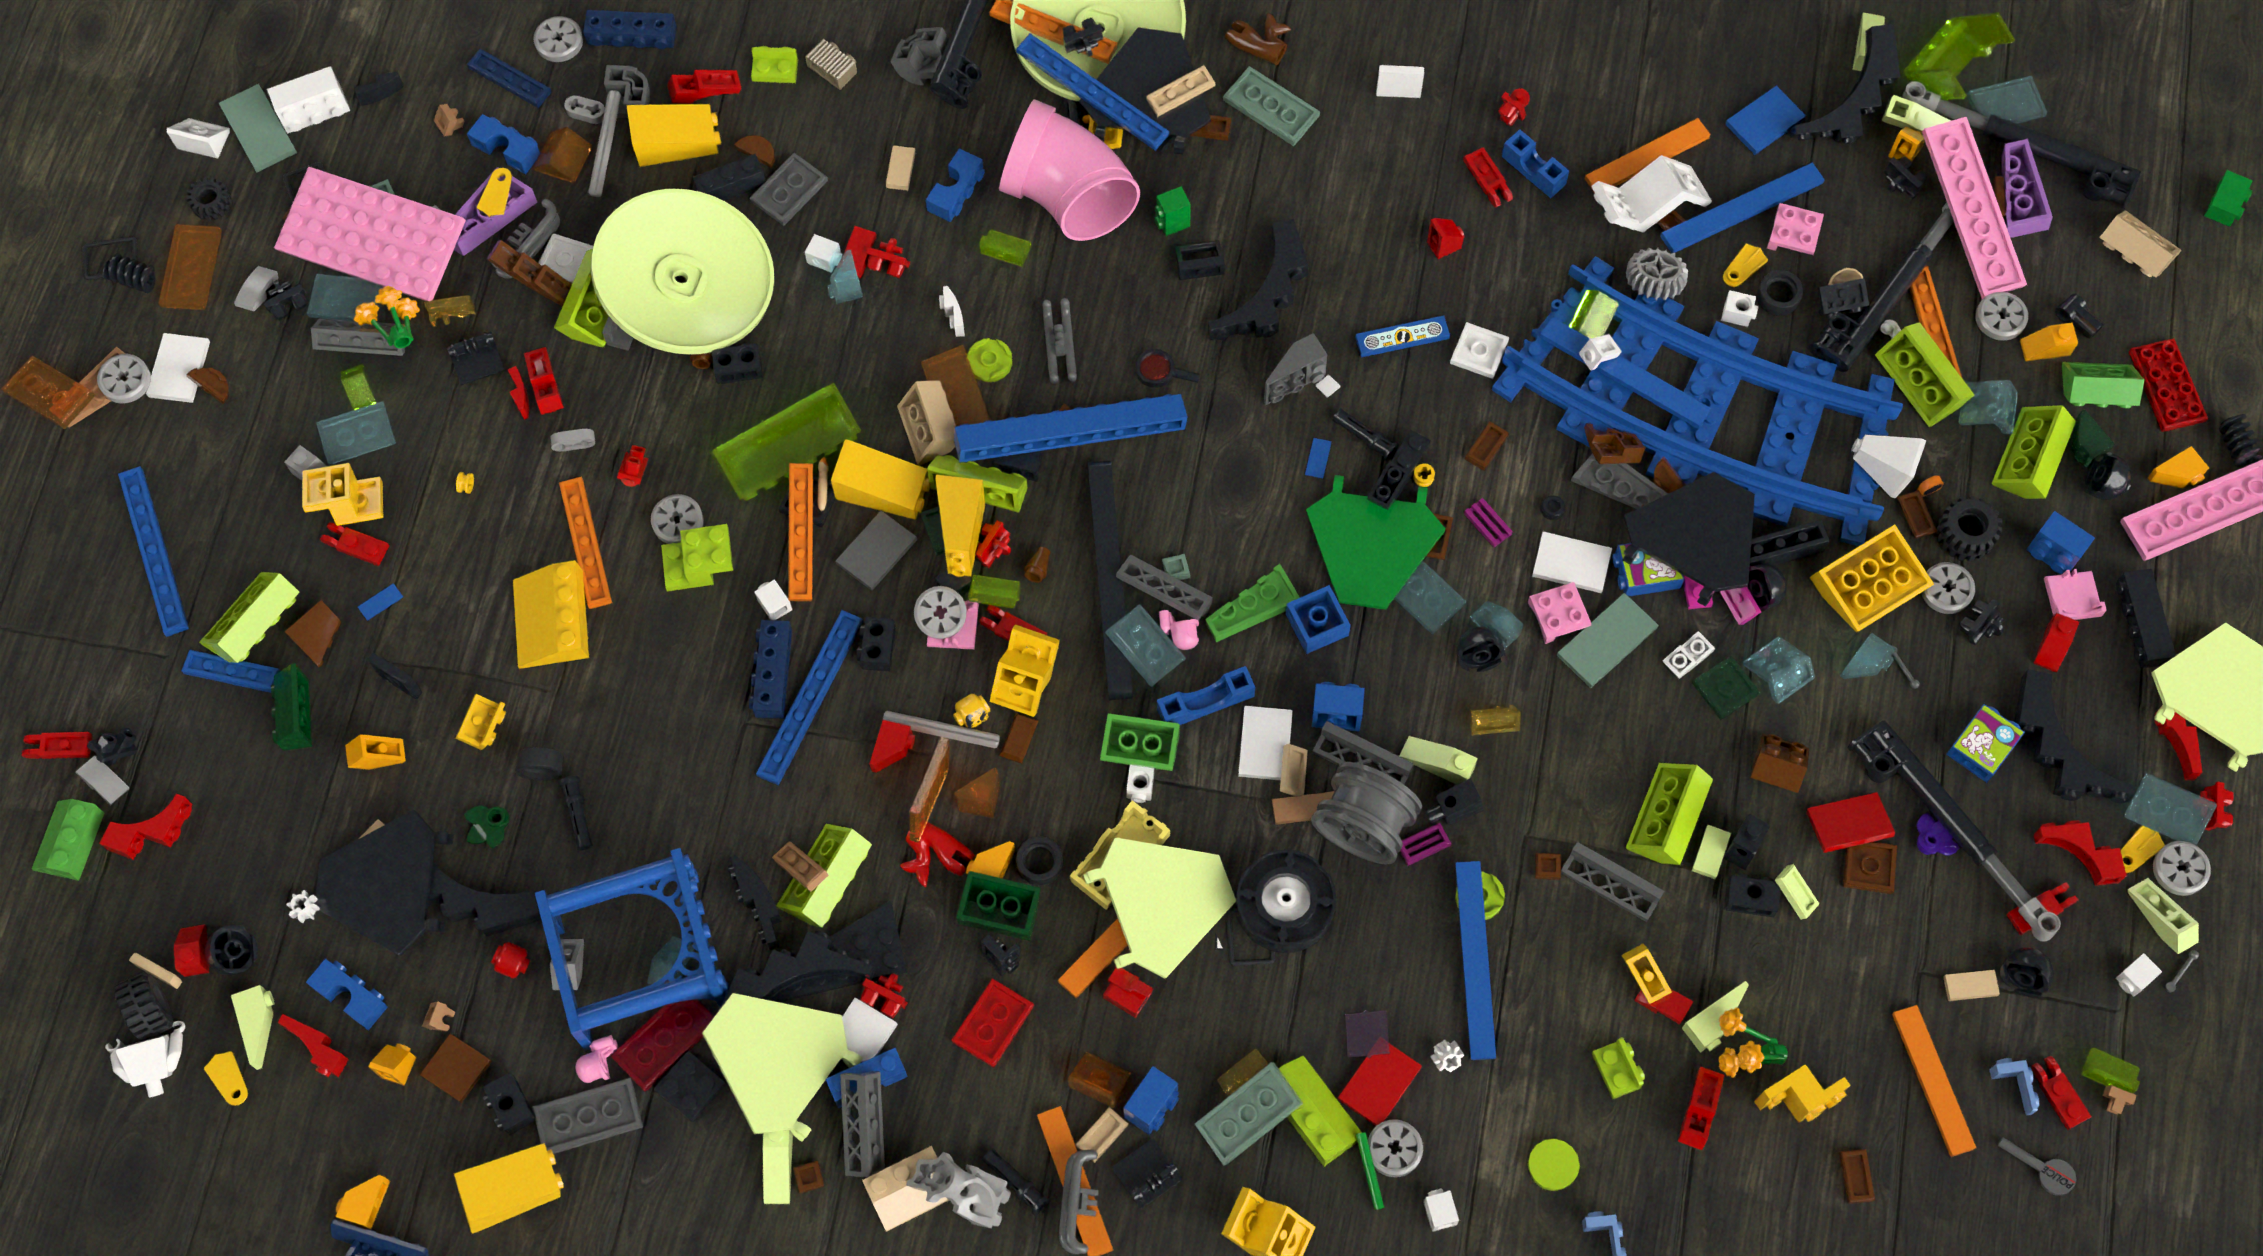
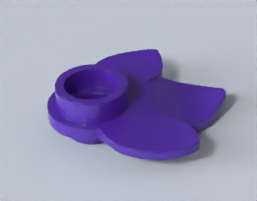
M1928 813L1923 814L1919 818L1916 825L1920 834L1917 838V847L1923 854L1931 855L1938 852L1949 856L1959 850V846L1952 840L1953 837L1939 820L1936 822Z

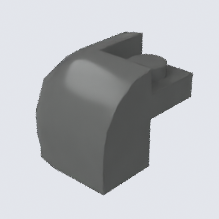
M942 27L917 29L916 34L906 40L901 39L891 59L896 72L908 82L924 85L926 79H932L948 42V36Z
M606 66L604 86L607 97L608 92L611 90L618 91L621 94L617 118H628V105H649L650 87L644 74L639 72L636 67Z

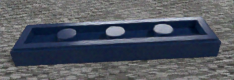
M479 49L467 64L470 70L537 108L551 94L549 87L482 49Z

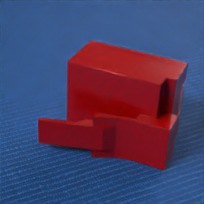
M1115 968L1108 979L1110 985L1104 992L1103 998L1136 1018L1151 996L1153 989L1140 981L1139 977L1123 968Z

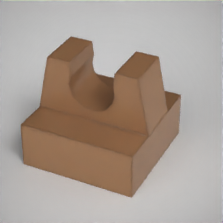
M447 104L439 105L434 122L444 136L452 135L454 130L462 128L464 124L463 118H456L457 109H450Z
M438 1001L433 1002L429 1006L422 1027L446 1032L450 1026L445 1025L442 1018L444 1016L454 1017L455 1012L446 1007V1004Z
M2106 1086L2103 1096L2110 1099L2106 1111L2121 1114L2124 1105H2133L2137 1095L2114 1086Z

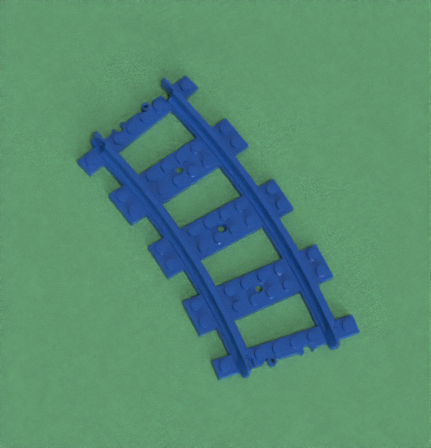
M1596 256L1584 271L1574 264L1570 266L1568 275L1585 286L1581 292L1571 287L1564 295L1562 301L1559 299L1552 301V312L1538 329H1533L1531 332V336L1536 340L1530 342L1525 339L1524 347L1520 352L1510 346L1506 347L1502 363L1507 366V369L1495 382L1492 391L1511 403L1522 387L1525 386L1566 410L1556 430L1588 447L1590 446L1584 430L1586 423L1593 424L1595 430L1606 432L1607 428H1612L1619 432L1636 434L1645 446L1644 451L1654 455L1646 473L1650 477L1654 478L1656 465L1663 456L1686 485L1694 482L1697 474L1706 476L1715 472L1755 494L1754 517L1786 527L1792 507L1836 518L1843 520L1839 542L1861 546L1865 542L1868 521H1878L1884 511L1883 506L1871 504L1874 494L1873 490L1878 489L1880 485L1855 460L1848 494L1801 482V478L1823 408L1862 418L1859 439H1862L1865 435L1888 436L1885 430L1887 419L1896 420L1903 408L1902 403L1891 401L1895 379L1872 374L1866 392L1833 383L1832 379L1837 365L1792 351L1786 368L1753 356L1752 353L1759 340L1757 337L1716 321L1710 336L1707 337L1676 322L1684 309V306L1668 297L1666 300L1662 298L1655 300L1654 297L1647 298L1645 294H1638L1634 301L1606 285L1605 282L1613 273L1614 268ZM1590 305L1620 323L1612 336V339L1622 351L1619 356L1640 368L1648 369L1662 345L1698 361L1684 393L1712 408L1711 412L1699 429L1675 415L1672 416L1666 431L1648 424L1622 411L1633 391L1595 369L1591 370L1582 387L1578 388L1540 366L1555 347L1539 338L1541 332L1552 317L1570 327L1584 308ZM1740 380L1778 393L1755 466L1709 450ZM1787 433H1792L1794 435V439L1788 440L1785 435Z

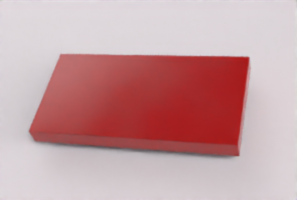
M2174 338L2134 347L2129 350L2135 369L2144 378L2143 388L2162 432L2203 423L2208 420Z

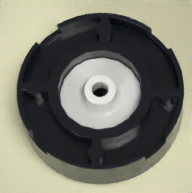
M1276 850L1262 855L1260 859L1246 868L1237 889L1236 909L1239 922L1251 940L1273 952L1294 953L1313 946L1326 934L1334 916L1336 891L1330 874H1327L1318 864L1319 861L1303 852Z

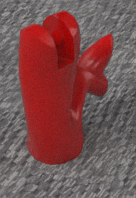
M918 819L910 828L905 839L915 851L916 859L902 863L900 867L906 872L916 873L919 883L926 887L931 861L929 847L933 848L938 859L947 870L960 876L965 873L966 868L952 858L954 853L968 862L975 858V854L946 831L929 822Z

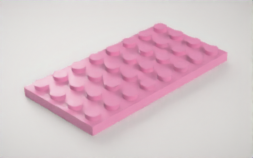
M308 167L274 248L280 252L383 287L393 286L404 294L432 303L466 220L460 216Z

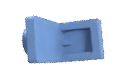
M2011 1058L1996 1061L1997 1064L1990 1069L1991 1078L1998 1079L2017 1076L2025 1114L2032 1115L2038 1110L2037 1107H2039V1098L2037 1093L2033 1091L2031 1083L2033 1082V1073L2031 1068L2027 1066L2026 1060L2012 1062Z
M1603 1212L1588 1213V1217H1585L1582 1221L1583 1232L1609 1230L1612 1255L1626 1256V1250L1624 1247H1621L1619 1238L1623 1237L1621 1221L1617 1222L1616 1215H1604Z

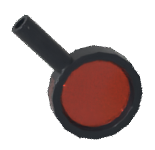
M1160 349L1145 351L1136 362L1137 377L1148 387L1158 388L1165 386L1171 381L1172 377L1197 383L1200 378L1198 373L1174 368L1172 357Z

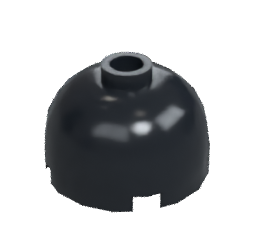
M2106 452L2101 455L2104 458L2100 462L2095 460L2091 465L2085 478V485H2089V487L2085 491L2098 499L2112 500L2129 490L2131 486V470L2127 462L2111 452Z
M1757 563L1749 567L1747 588L1761 612L1780 604L1786 595V580L1782 572L1774 565L1768 563Z
M1485 626L1473 627L1465 631L1459 637L1456 646L1459 664L1467 671H1470L1469 668H1478L1477 672L1491 670L1502 662L1501 657L1506 654L1500 635L1493 629Z
M233 924L223 926L215 931L205 944L204 954L207 963L212 970L222 975L231 976L245 972L257 958L258 946L254 936H250L245 931L246 928Z
M2022 947L2012 951L2005 959L2000 968V975L2007 986L2010 982L2018 987L2014 990L2015 992L2028 997H2039L2050 988L2054 978V969L2050 959L2044 953L2033 948Z

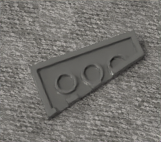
M1593 453L1571 479L1572 482L1635 509L1668 494L1628 464H1599Z

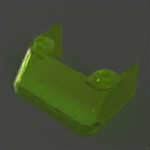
M1999 12L1955 17L1941 27L1905 68L1904 74L1910 82H1920L1927 91L1940 95V99H1964L1967 95L1956 79L1957 75L1973 57H1986L1993 51L1996 44L2013 43L2015 39Z

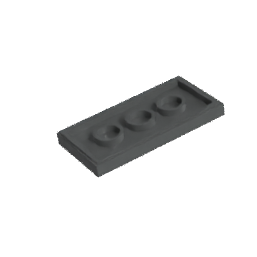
M631 1078L533 1106L541 1144L545 1143L546 1150L552 1149L553 1154L643 1128Z

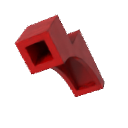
M176 794L171 803L162 812L149 820L135 824L110 822L99 844L110 852L134 860L136 854L141 852L144 839L171 848L173 842L179 838L180 828L184 820L189 818L193 804L186 797Z
M2079 820L2066 822L2065 825L2058 826L2055 823H2046L2041 825L2034 834L2036 844L2055 845L2079 858L2090 872L2095 886L2120 883L2127 876L2120 848L2111 849L2110 846H2101L2095 849L2089 822L2080 823Z

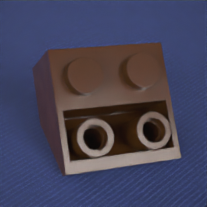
M1762 733L1752 766L1751 778L1798 793L1808 768L1809 748L1800 742L1794 741L1791 743L1782 740L1781 737L1775 734L1766 735Z

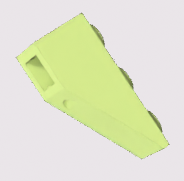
M1893 95L1887 104L1881 121L1900 128L1908 126L1922 134L1925 128L1951 120L1915 102Z

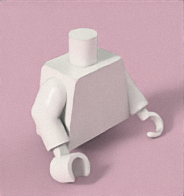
M182 1021L173 1022L172 1027L176 1025H181V1027L175 1029L170 1034V1038L169 1034L127 1046L119 1039H116L117 1046L114 1049L109 1043L106 1044V1049L111 1053L110 1058L114 1073L126 1083H131L133 1087L145 1084L149 1097L163 1094L164 1091L160 1079L171 1076L172 1071L177 1067L182 1052L183 1035L181 1033L185 1030V1023Z

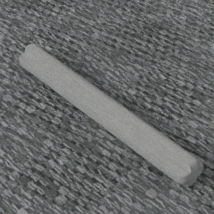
M611 90L608 92L589 187V194L593 197H601L621 99V94L618 91Z
M885 711L883 720L911 726L912 731L991 748H997L1000 741L998 734L901 713Z

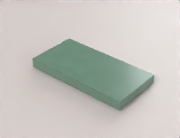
M1250 66L1223 96V101L1293 146L1320 116L1319 110Z
M259 84L219 103L256 172L297 153Z
M1624 593L1593 620L1591 626L1583 629L1557 653V656L1592 688L1652 634L1659 625Z
M1271 1062L1197 1121L1195 1126L1222 1164L1227 1165L1304 1103L1275 1063Z

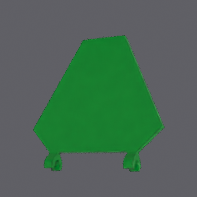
M1335 475L1333 492L1307 508L1306 513L1338 602L1386 610L1443 535L1445 527L1425 505L1427 487H1418L1416 503L1395 501L1386 510L1367 500L1368 496L1342 493L1344 476Z

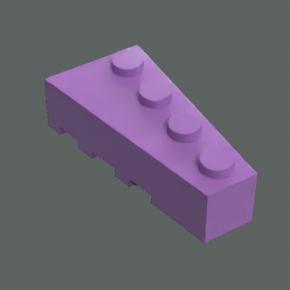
M2028 139L2007 143L2003 149L2001 164L2002 176H2004L2006 206L2004 222L2009 236L2012 238L2049 230L2053 216Z
M491 173L455 214L466 221L454 250L465 256L536 204L537 200L532 188L512 176L504 215L488 217L484 212L477 209V205L492 175ZM501 176L498 180L503 181L506 177Z

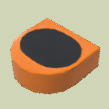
M1932 476L1923 481L1917 488V491L1919 490L1922 497L1940 490L1944 483L1940 476Z

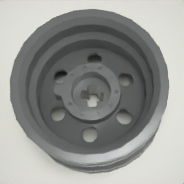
M1354 762L1341 763L1337 768L1336 774L1331 779V785L1335 792L1331 800L1319 802L1317 811L1311 817L1313 826L1333 844L1357 857L1379 864L1394 863L1397 853L1400 852L1403 846V842L1398 835L1403 827L1414 825L1417 815L1422 810L1421 801L1408 787L1377 769Z

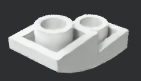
M943 286V295H939L940 309H945V316L950 319V329L955 328L956 337L965 336L963 318L956 297L948 286Z
M1698 631L1687 642L1677 647L1663 660V663L1680 679L1708 657L1715 648Z

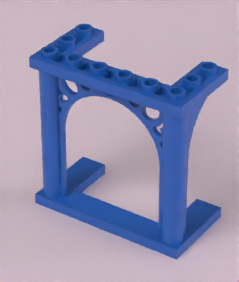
M681 848L671 850L672 857L549 895L545 890L535 893L570 1032L585 1051L591 1049L590 1045L593 1042L590 1029L686 1000L710 999L716 1001L720 1008L730 987L721 970H716L714 961H717L718 957L714 946L710 947L707 938L711 937L708 923L703 924L701 915L705 914L702 901H697L695 892L699 891L697 883L700 882L696 868L694 869L693 863L690 861L689 855H684ZM660 881L657 890L653 891L650 889V885H657L656 882ZM671 881L677 882L676 892L669 897L664 896L663 889L666 884ZM627 894L649 895L669 906L679 921L682 933L680 953L670 971L652 985L578 1008L559 936L565 933L560 915ZM680 897L681 904L683 903V905L677 907L675 905V900ZM685 922H690L689 927L683 926ZM690 943H694L695 945L692 946L699 954L689 952L687 946ZM694 958L699 962L700 966L695 971L687 970L683 966V960ZM680 971L684 976L687 977L682 978V976H680L679 978L675 979V973Z

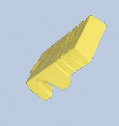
M1132 800L1124 809L1123 817L1118 825L1112 830L1108 828L1093 848V851L1085 857L1084 862L1082 861L1078 869L1074 870L1070 875L1071 882L1107 910L1112 901L1104 879L1097 880L1101 885L1096 887L1094 885L1095 882L1086 884L1083 875L1087 874L1086 872L1101 868L1114 838L1163 845L1170 836V829L1153 816H1148L1147 810L1141 808ZM1150 820L1153 822V825L1147 826L1146 822Z

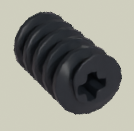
M116 254L112 259L108 260L102 272L106 280H111L124 286L127 285L129 288H135L144 293H150L156 282L153 265L147 266L144 262L138 263L137 260H130L129 257H122L120 254Z
M2246 414L2226 419L2220 424L2219 432L2224 434L2223 440L2227 443L2226 447L2231 451L2230 456L2235 459L2234 464L2237 467L2248 466L2263 457L2262 455L2257 456V453L2262 448L2260 446L2253 447L2258 442V439H2249L2254 434V431L2245 430L2251 425L2250 422H2241L2247 418Z

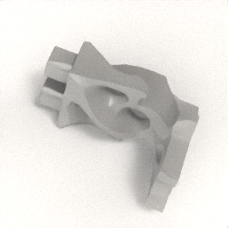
M945 1152L934 1160L918 1159L916 1173L912 1179L907 1181V1186L927 1192L926 1201L931 1203L938 1202L944 1197L949 1199L954 1205L953 1212L969 1220L973 1225L987 1228L1000 1225L1002 1216L1001 1213L997 1212L1000 1203L1005 1204L1011 1194L1006 1188L1007 1181L988 1174L972 1165H967V1172H965L953 1162L950 1154ZM971 1204H973L972 1211H970L969 1206Z

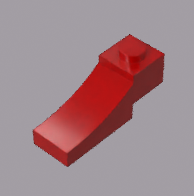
M695 70L693 75H671L667 84L672 103H693L695 100L715 95L739 94L741 90L737 70Z
M546 347L524 353L530 381L541 415L564 408Z
M2174 712L2173 718L2170 721L2166 719L2164 724L2154 719L2155 725L2158 726L2159 734L2166 736L2178 755L2184 780H2195L2202 773L2196 727L2186 726V719Z
M282 1014L278 1024L295 1034L306 1045L313 1056L310 1062L317 1067L315 1071L326 1077H329L330 1074L339 1077L349 1059L329 1048L332 1040L326 1034Z
M1700 1066L1682 1122L1678 1142L1703 1150L1709 1136L1712 1119L1716 1113L1724 1079L1723 1074Z

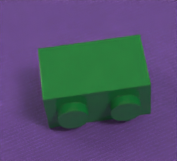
M2226 170L2217 185L2204 216L2229 227L2235 219L2239 221L2245 210L2241 206L2243 202L2247 203L2253 190L2249 188L2253 180Z
M1182 186L1157 196V205L1154 206L1157 216L1154 219L1158 229H1162L1165 236L1190 227L1191 204Z

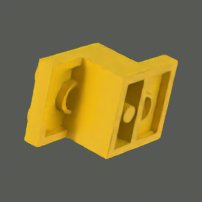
M349 463L304 470L302 478V507L305 513L329 509L337 526L383 518V482L381 477L357 480Z
M1015 625L1012 628L1008 649L998 662L989 702L1034 717L1038 710L1041 694L1051 679L1060 640Z
M1805 1064L1763 1091L1755 1100V1104L1760 1110L1766 1106L1770 1110L1783 1100L1798 1122L1805 1118L1810 1122L1826 1109L1825 1106L1830 1109L1847 1096L1845 1091L1851 1085L1844 1077L1823 1090Z
M1242 1187L1221 1234L1250 1255L1303 1256L1315 1226L1288 1206L1265 1200L1251 1189Z

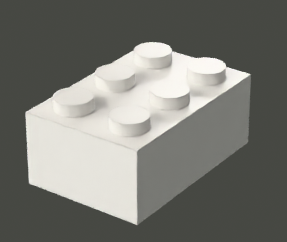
M331 66L267 89L274 110L287 134L299 131L313 124H319L326 119L341 116L350 111L343 90Z

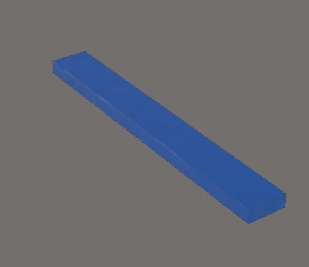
M1031 33L1016 48L1017 53L1155 151L1168 137L1169 131Z
M1812 162L1662 232L1660 237L1670 252L1675 253L1823 184L1825 179Z
M1552 317L1539 338L1586 364L1579 355V352L1590 338ZM1621 356L1602 361L1595 369L1697 429L1701 427L1711 412L1712 408Z
M139 466L119 473L118 476L163 633L168 637L188 630V622L144 471Z
M841 610L756 773L757 777L779 786L864 622L862 618Z
M1456 862L1470 1060L1496 1059L1481 862Z

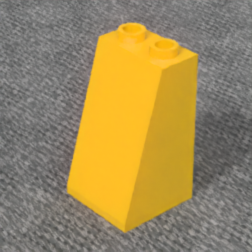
M710 104L627 106L632 145L640 167L719 154L717 145L721 144L719 131L715 132L714 127L718 126L716 112H711Z
M847 439L844 441L831 478L836 500L915 520L918 512L923 510L925 499H923L924 493L930 489L926 468Z
M936 475L937 496L948 574L958 577L971 576L985 509L983 480Z
M545 1143L454 1174L472 1234L560 1197V1189L564 1187L560 1174H554L552 1165L556 1164L552 1149L546 1150Z

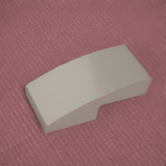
M258 266L241 287L234 302L235 306L255 311L267 299L266 290L274 284L273 281L279 279L277 271Z
M93 756L76 771L81 779L92 790L94 789L110 806L130 789L103 762L98 761L96 756Z

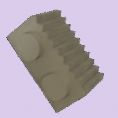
M822 39L805 56L807 66L839 90L857 74L855 59L850 54L845 55L835 43H828L825 39Z

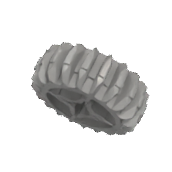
M1658 247L1656 250L1648 248L1647 251L1640 249L1639 253H1634L1630 261H1628L1626 278L1628 284L1632 285V290H1638L1639 295L1645 294L1647 298L1654 297L1655 300L1658 298L1666 300L1667 297L1674 298L1675 295H1680L1687 283L1688 270L1686 269V264L1682 262V258L1675 257V253H1667V249L1665 251H1660Z

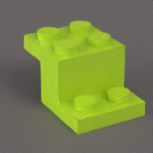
M727 524L681 530V542L661 545L667 591L714 585L713 573L733 571Z

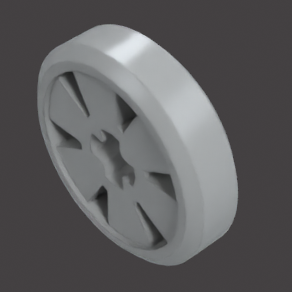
M557 16L543 21L537 27L534 33V44L538 53L544 59L552 62H563L573 58L581 50L583 35L575 21L567 17ZM559 37L562 40L558 42L555 38Z
M1995 292L1981 300L1975 317L1980 330L1990 338L2010 340L2019 336L2028 322V310L2023 301L2017 296L2008 292ZM1999 313H2003L2005 319H2001Z
M120 354L111 357L101 366L97 376V383L101 392L106 398L116 403H129L139 399L148 390L151 382V374L144 361L132 354ZM122 376H125L128 379L124 382L120 378Z
M681 494L670 495L655 505L651 514V525L656 536L667 544L681 542V530L702 528L703 514L698 503L691 497ZM675 516L680 517V523L675 524Z
M1943 562L1932 566L1927 571V574L1934 583V585L1921 592L1928 606L1940 613L1954 614L1964 610L1970 604L1975 594V583L1971 574L1965 568L1955 563ZM1945 584H1949V588L1953 589L1950 592H1946V588L1943 587Z
M944 586L929 588L916 601L914 608L915 622L918 628L931 638L945 639L954 636L961 630L966 620L965 602L959 593L951 588ZM942 606V609L947 610L943 619H939V616L935 617L933 614L937 611L936 607Z
M2174 841L2158 851L2153 861V872L2156 880L2165 890L2176 895L2186 896L2198 892L2207 884L2211 874V866L2208 857L2198 846L2186 841ZM2185 865L2187 869L2185 871H2178L2177 867Z
M1401 1120L1384 1121L1372 1130L1368 1138L1374 1168L1385 1176H1405L1411 1173L1421 1160L1423 1154L1422 1139L1417 1130L1407 1122ZM1393 1142H1397L1399 1144L1398 1148L1402 1150L1401 1153L1397 1151L1396 1155L1391 1154L1388 1144L1393 1145Z

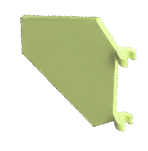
M2224 623L2151 672L2163 703L2154 717L2156 721L2164 724L2165 720L2168 719L2170 721L2174 716V712H2176L2235 751L2227 767L2235 772L2239 766L2242 768L2246 766L2247 756L2263 753V646L2229 624Z
M1114 838L1101 868L1086 872L1087 874L1083 875L1086 884L1104 879L1128 944L1130 953L1114 959L1116 968L1119 969L1136 963L1163 978L1168 977L1236 902L1222 861L1217 854Z
M735 993L729 997L702 1033L754 1134L790 1130L797 1139L803 1141L811 1132V1129L807 1125L798 1122L797 1118L839 1060L842 1059L851 1068L860 1064L863 1059L859 1054L847 1049L842 1015Z

